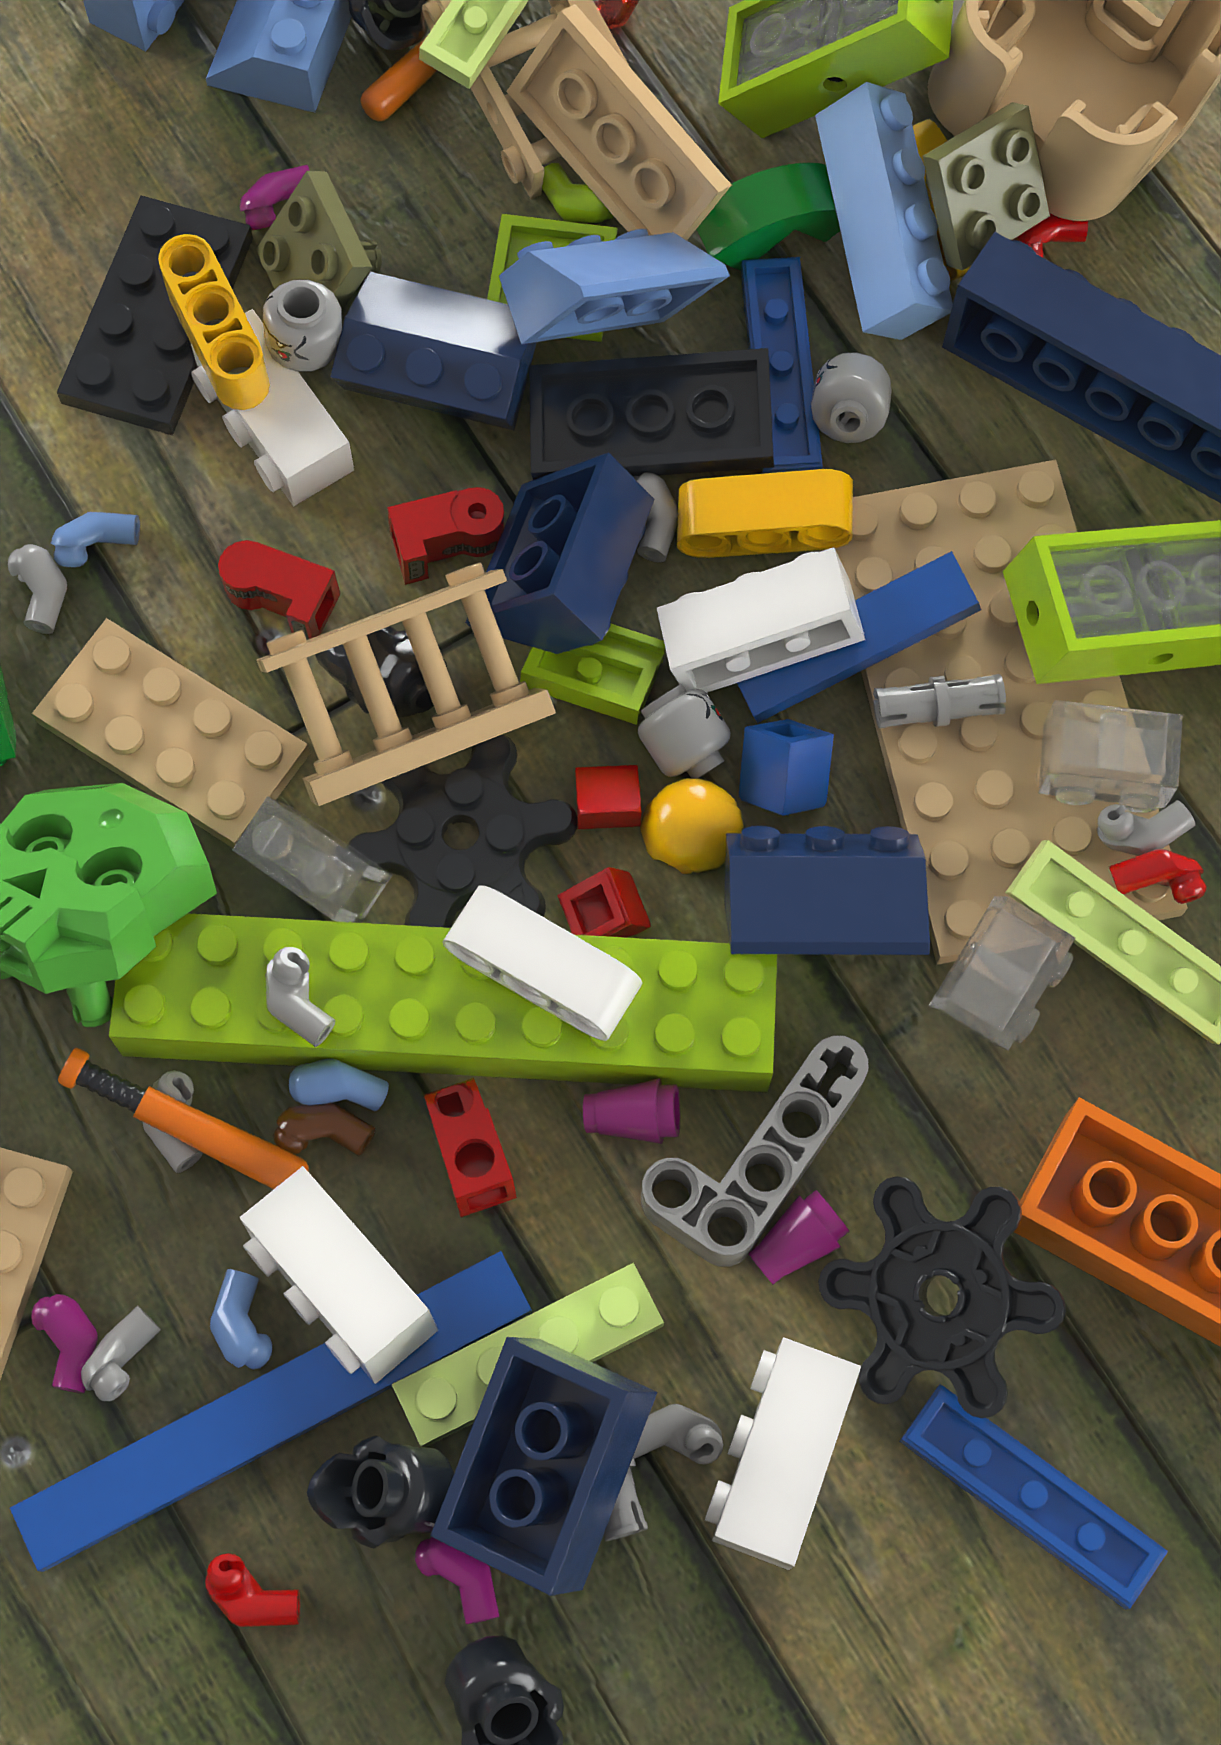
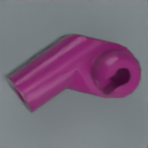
M308 164L265 174L241 197L240 212L244 211L245 222L251 226V230L270 227L273 224L276 215L272 204L289 199L306 171H310Z
M64 1294L43 1297L34 1305L31 1319L36 1330H44L60 1350L51 1387L84 1394L86 1389L82 1382L81 1371L96 1349L98 1341L96 1328L74 1299Z
M433 1537L419 1543L415 1552V1562L418 1569L427 1577L440 1575L459 1586L466 1625L500 1617L489 1565Z

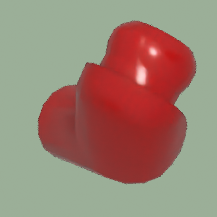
M1049 213L1050 216L1012 239V241L1016 240L1027 244L1037 255L1043 257V243L1085 242L1088 232V221L1067 220Z
M1156 849L1109 866L1116 888L1123 895L1157 883L1170 886L1174 900L1184 904L1204 896L1207 888L1201 878L1204 870L1195 859L1166 849Z
M220 1554L209 1563L205 1579L207 1592L232 1624L240 1627L299 1625V1590H263L245 1567L243 1560L235 1554Z

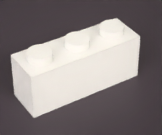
M251 309L245 315L260 343L270 383L268 395L263 402L254 408L246 410L232 409L224 405L218 398L193 346L192 350L198 368L191 371V375L206 401L211 403L217 399L227 412L222 418L235 442L241 448L249 443L259 457L254 460V464L267 487L272 492L281 488L294 507L354 471L350 444L299 372L283 367L272 358L265 344L263 322L255 311ZM234 368L233 370L228 372V374H240L247 371L249 368Z
M834 547L821 552L802 554L792 562L762 572L747 573L738 577L733 582L704 592L688 593L681 596L675 602L657 607L670 670L678 683L682 684L686 691L701 689L708 693L865 640L850 580Z
M304 1166L239 1217L251 1237L243 1245L244 1249L267 1277L278 1269L292 1287L283 1294L308 1325L319 1318L330 1330L333 1336L325 1344L350 1374L361 1367L376 1384L438 1331L426 1305Z
M784 1337L776 1354L763 1351L750 1388L762 1393L754 1419L741 1415L728 1451L729 1455L740 1459L731 1485L718 1480L705 1517V1521L717 1525L712 1538L713 1542L787 1570L795 1566L861 1369L860 1365Z

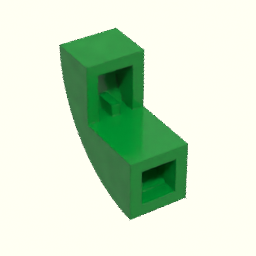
M795 163L782 165L731 183L732 186L697 228L707 253L723 264L741 270L743 260L759 259L794 230L827 242L840 232V226L826 164Z

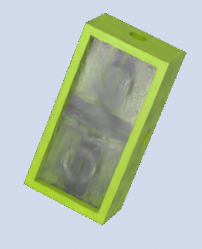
M743 0L729 7L718 104L759 137L765 138L815 116L865 82L883 87L949 58L954 0Z
M1221 520L1033 536L1003 571L1036 684L1221 665Z

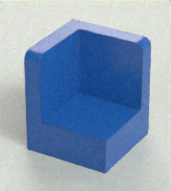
M790 719L745 727L739 798L742 801L782 816L825 806L834 734Z

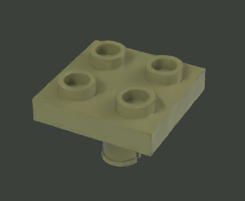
M1012 102L923 155L926 184L931 192L945 260L949 267L963 271L971 266L994 232L1012 240L1050 216L1030 110L1027 105Z
M306 171L256 248L261 264L266 270L274 289L292 280H311L323 284L334 293L341 306V311L364 278H367L370 271L379 273L382 264L381 250L375 249L378 244L373 240H359L329 175L325 171Z

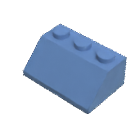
M237 0L207 74V86L315 113L352 17L349 11L348 0Z
M647 229L633 230L622 234L615 240L602 242L599 235H590L577 239L566 247L553 248L550 241L538 242L520 250L517 253L519 260L499 275L521 344L661 323L729 277L725 264L674 232L649 235Z

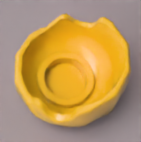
M686 778L665 786L646 806L640 830L647 852L651 858L667 863L682 874H691L693 872L700 873L719 868L725 862L726 833H741L744 825L737 802L723 788L711 781Z

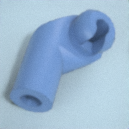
M87 512L55 530L51 544L55 545V562L63 567H81L88 559L86 546L97 542L137 545L140 535L139 516Z
M334 1058L300 1064L293 1069L289 1077V1093L295 1101L302 1105L328 1104L347 1099L377 1111L382 1106L389 1087L387 1081Z
M227 1269L211 1316L210 1329L226 1361L238 1368L246 1365L253 1370L259 1369L268 1362L272 1353L270 1337L266 1334H258L248 1316L259 1279L241 1271Z

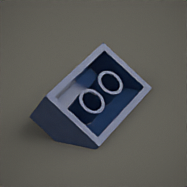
M370 271L345 316L330 377L344 390L514 431L536 342L521 344L508 304Z
M609 452L521 485L486 571L503 569L507 579L504 583L485 589L503 639L559 654L602 641L611 625L610 618L620 591L628 580L629 567L638 543L645 534V524L655 500ZM467 617V620H466L465 623H466L468 626L471 627L470 622H469L468 617Z
M751 826L744 828L741 833H726L724 906L731 954L929 955L930 932L926 859L918 834H909L905 829L890 826L874 828L870 831V834H845L841 829L829 826L809 828L806 830V834H780L777 829L767 826Z

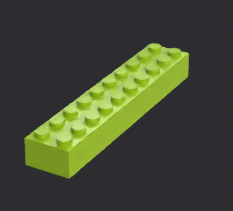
M187 913L155 935L156 948L123 977L115 980L109 1038L121 1055L127 1057L299 1066L300 1064L334 1058L360 1070L628 1085L660 1078L662 1085L677 1084L678 1087L768 1092L773 1075L777 954H731L729 943L575 935L629 967L641 978L643 983L609 1039L603 1041L578 1030L459 960L442 943L451 928ZM284 947L298 948L307 955L310 962L308 970L309 1001L336 1021L330 1034L317 1047H314L276 1019L267 1009L265 978L267 965L274 958L276 952Z

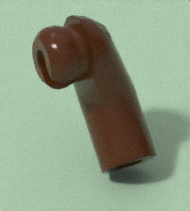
M335 1103L297 1105L288 1107L276 1120L278 1127L273 1134V1138L278 1147L293 1154H299L307 1148L309 1140L328 1137L357 1156H360L373 1139L376 1128Z

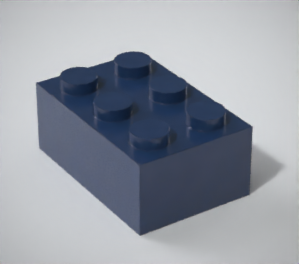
M506 1337L432 1530L431 1537L550 1596L583 1590L658 1392L541 1339Z

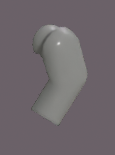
M645 472L640 476L632 477L655 500L647 519L645 534L640 540L637 552L649 561L664 562L678 526V506L664 479L656 474Z
M33 544L24 545L22 548L14 550L8 558V570L11 576L18 575V579L21 582H25L33 593L24 625L35 632L51 634L54 632L67 590V581L46 549Z
M1178 800L1150 819L1134 815L1131 812H1125L1124 805L1114 804L1105 807L1100 812L1097 833L1101 841L1110 849L1139 856L1164 848L1195 826V821L1185 805Z
M284 947L276 952L274 958L267 965L265 973L267 1009L276 1019L314 1047H317L330 1034L336 1021L309 1001L308 970L310 962L307 955L298 948Z
M173 1070L166 1072L154 1082L153 1088L191 1106L194 1085L187 1074ZM143 1122L145 1132L176 1173L187 1170L202 1157V1152Z
M138 1305L105 1335L82 1367L81 1378L85 1389L88 1391L94 1390L96 1396L101 1401H112L126 1390L130 1378L121 1368L161 1331L159 1326Z
M671 1404L649 1414L633 1457L634 1459L665 1445L690 1458L697 1464H709L718 1459L722 1453V1433L712 1419L683 1405Z

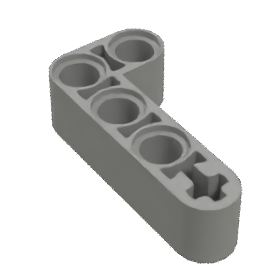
M831 1036L820 1041L811 1051L720 1183L680 1158H664L655 1162L646 1171L642 1180L641 1207L645 1216L659 1229L711 1264L718 1267H731L741 1263L757 1244L857 1098L868 1072V1057L864 1048L856 1040L846 1036ZM837 1062L844 1064L847 1067L845 1076L841 1075L837 1078L825 1100L817 1091L821 1087L827 1068H833ZM791 1112H804L815 1121L817 1132L807 1138L795 1137L785 1129L782 1118ZM756 1164L769 1165L778 1172L781 1185L769 1192L758 1191L748 1183L745 1172ZM665 1180H676L687 1188L690 1197L682 1206L667 1208L655 1200L652 1193L654 1187L659 1182ZM729 1217L741 1225L744 1239L734 1246L719 1245L710 1237L707 1230L708 1225L717 1218Z

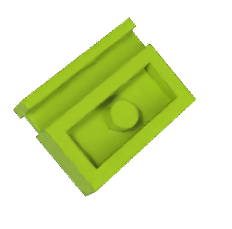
M611 624L603 640L590 646L579 647L559 654L532 647L521 670L520 682L525 681L529 690L533 688L547 689L551 697L637 725L641 716V710L646 704L657 677V671L665 658L666 648L663 640Z

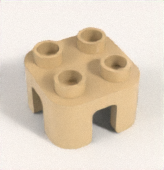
M964 0L951 29L949 58L935 64L929 77L928 97L930 105L941 124L954 136H957L1012 102L1029 106L1049 213L1073 221H1088L1100 218L1114 210L1185 134L1221 80V0H1175L1164 20L1156 17L1137 0Z

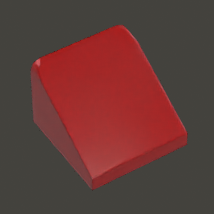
M638 765L575 767L578 829L641 827Z
M607 867L557 895L573 935L627 938L651 927L633 877L628 871Z

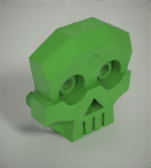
M124 783L48 789L25 795L3 823H0V979L13 976L45 994L66 989L73 1008L74 1019L77 1023L81 1021L84 1027H96L111 1019L113 998L110 996L106 981L117 980L123 977L156 948L155 935L217 894L209 863L187 812Z

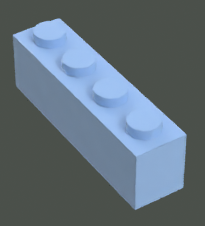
M865 82L816 114L815 117L863 333L902 340L951 313L953 303L949 290L950 277L942 259L937 237V220L930 206L924 179L925 166L918 153L912 126L913 114L906 100V95L899 91Z

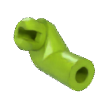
M551 163L544 167L542 190L563 220L575 223H600L614 217L587 184H573L559 163Z

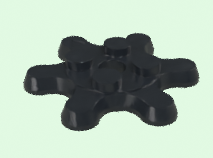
M504 734L474 745L467 765L450 774H437L432 772L426 765L382 781L383 786L393 793L398 800L400 808L397 819L384 830L364 832L356 835L349 841L345 849V860L348 868L355 875L361 878H375L384 874H396L410 882L414 889V900L412 907L406 915L404 925L452 928L456 914L467 905L479 885L490 887L544 917L546 912L545 898L541 891L535 888L526 878L524 871L525 862L530 853L538 847L560 845L568 842L577 830L578 817L574 808L560 799H550L544 802L529 804L513 796L509 789L508 780L511 771L516 765L518 754L513 741ZM464 822L472 826L476 825L479 832L478 840L467 849H453L443 840L444 834L448 829L447 826L450 823L454 825Z
M895 1176L887 1178L879 1184L873 1199L875 1213L882 1221L885 1229V1243L882 1251L874 1259L867 1262H855L849 1259L833 1260L823 1268L818 1281L819 1291L823 1299L830 1306L837 1309L861 1310L875 1324L877 1332L876 1347L872 1354L863 1362L859 1372V1384L862 1392L868 1399L877 1404H890L898 1401L905 1394L909 1383L915 1375L923 1371L934 1370L944 1374L952 1382L956 1390L958 1402L964 1411L973 1417H992L1003 1409L1008 1397L1006 1381L1000 1374L995 1362V1350L999 1341L1007 1333L1014 1330L1046 1334L1057 1329L1065 1316V1300L1060 1291L1053 1285L1045 1282L1021 1281L1011 1275L1005 1266L1003 1258L1004 1244L1008 1237L1018 1228L1022 1218V1207L1012 1191L1003 1187L983 1189L975 1196L971 1207L963 1217L955 1221L946 1222L935 1218L928 1211L924 1204L921 1190L916 1183L905 1177ZM940 1275L950 1279L960 1289L957 1291V1304L953 1311L950 1312V1315L937 1313L928 1303V1286L933 1279Z

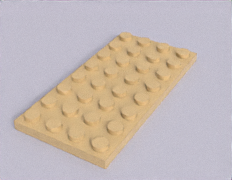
M1056 460L853 497L852 540L845 546L835 548L849 577L855 600L952 551L981 607V611L861 671L901 828L907 830L909 834H918L925 854L929 932L937 965L1068 939L1005 893L1041 841L1049 840L1117 890L1109 866L1134 858L1136 855L1112 850L1101 841L1097 833L1100 812L1107 806L1119 804L1124 805L1125 812H1131L1134 815L1147 819L1159 813L1120 676L1036 684L1003 575L1004 569L1033 536L1077 532ZM994 674L1002 676L1006 693V703H1004L1006 711L1004 714L951 719L949 725L935 727L933 722L909 723L886 728H878L873 703V700H877L873 695L874 688L928 683L930 677L944 676L945 681L973 679ZM1169 844L1162 848L1171 851ZM1156 883L1124 894V896L1157 920L1182 916L1188 909L1186 903L1180 904L1174 900L1170 886Z

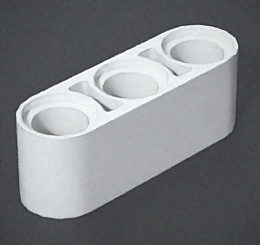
M478 886L442 942L450 953L470 967L578 1030L603 1041L609 1039L643 984L641 978L634 971L617 959L487 886Z

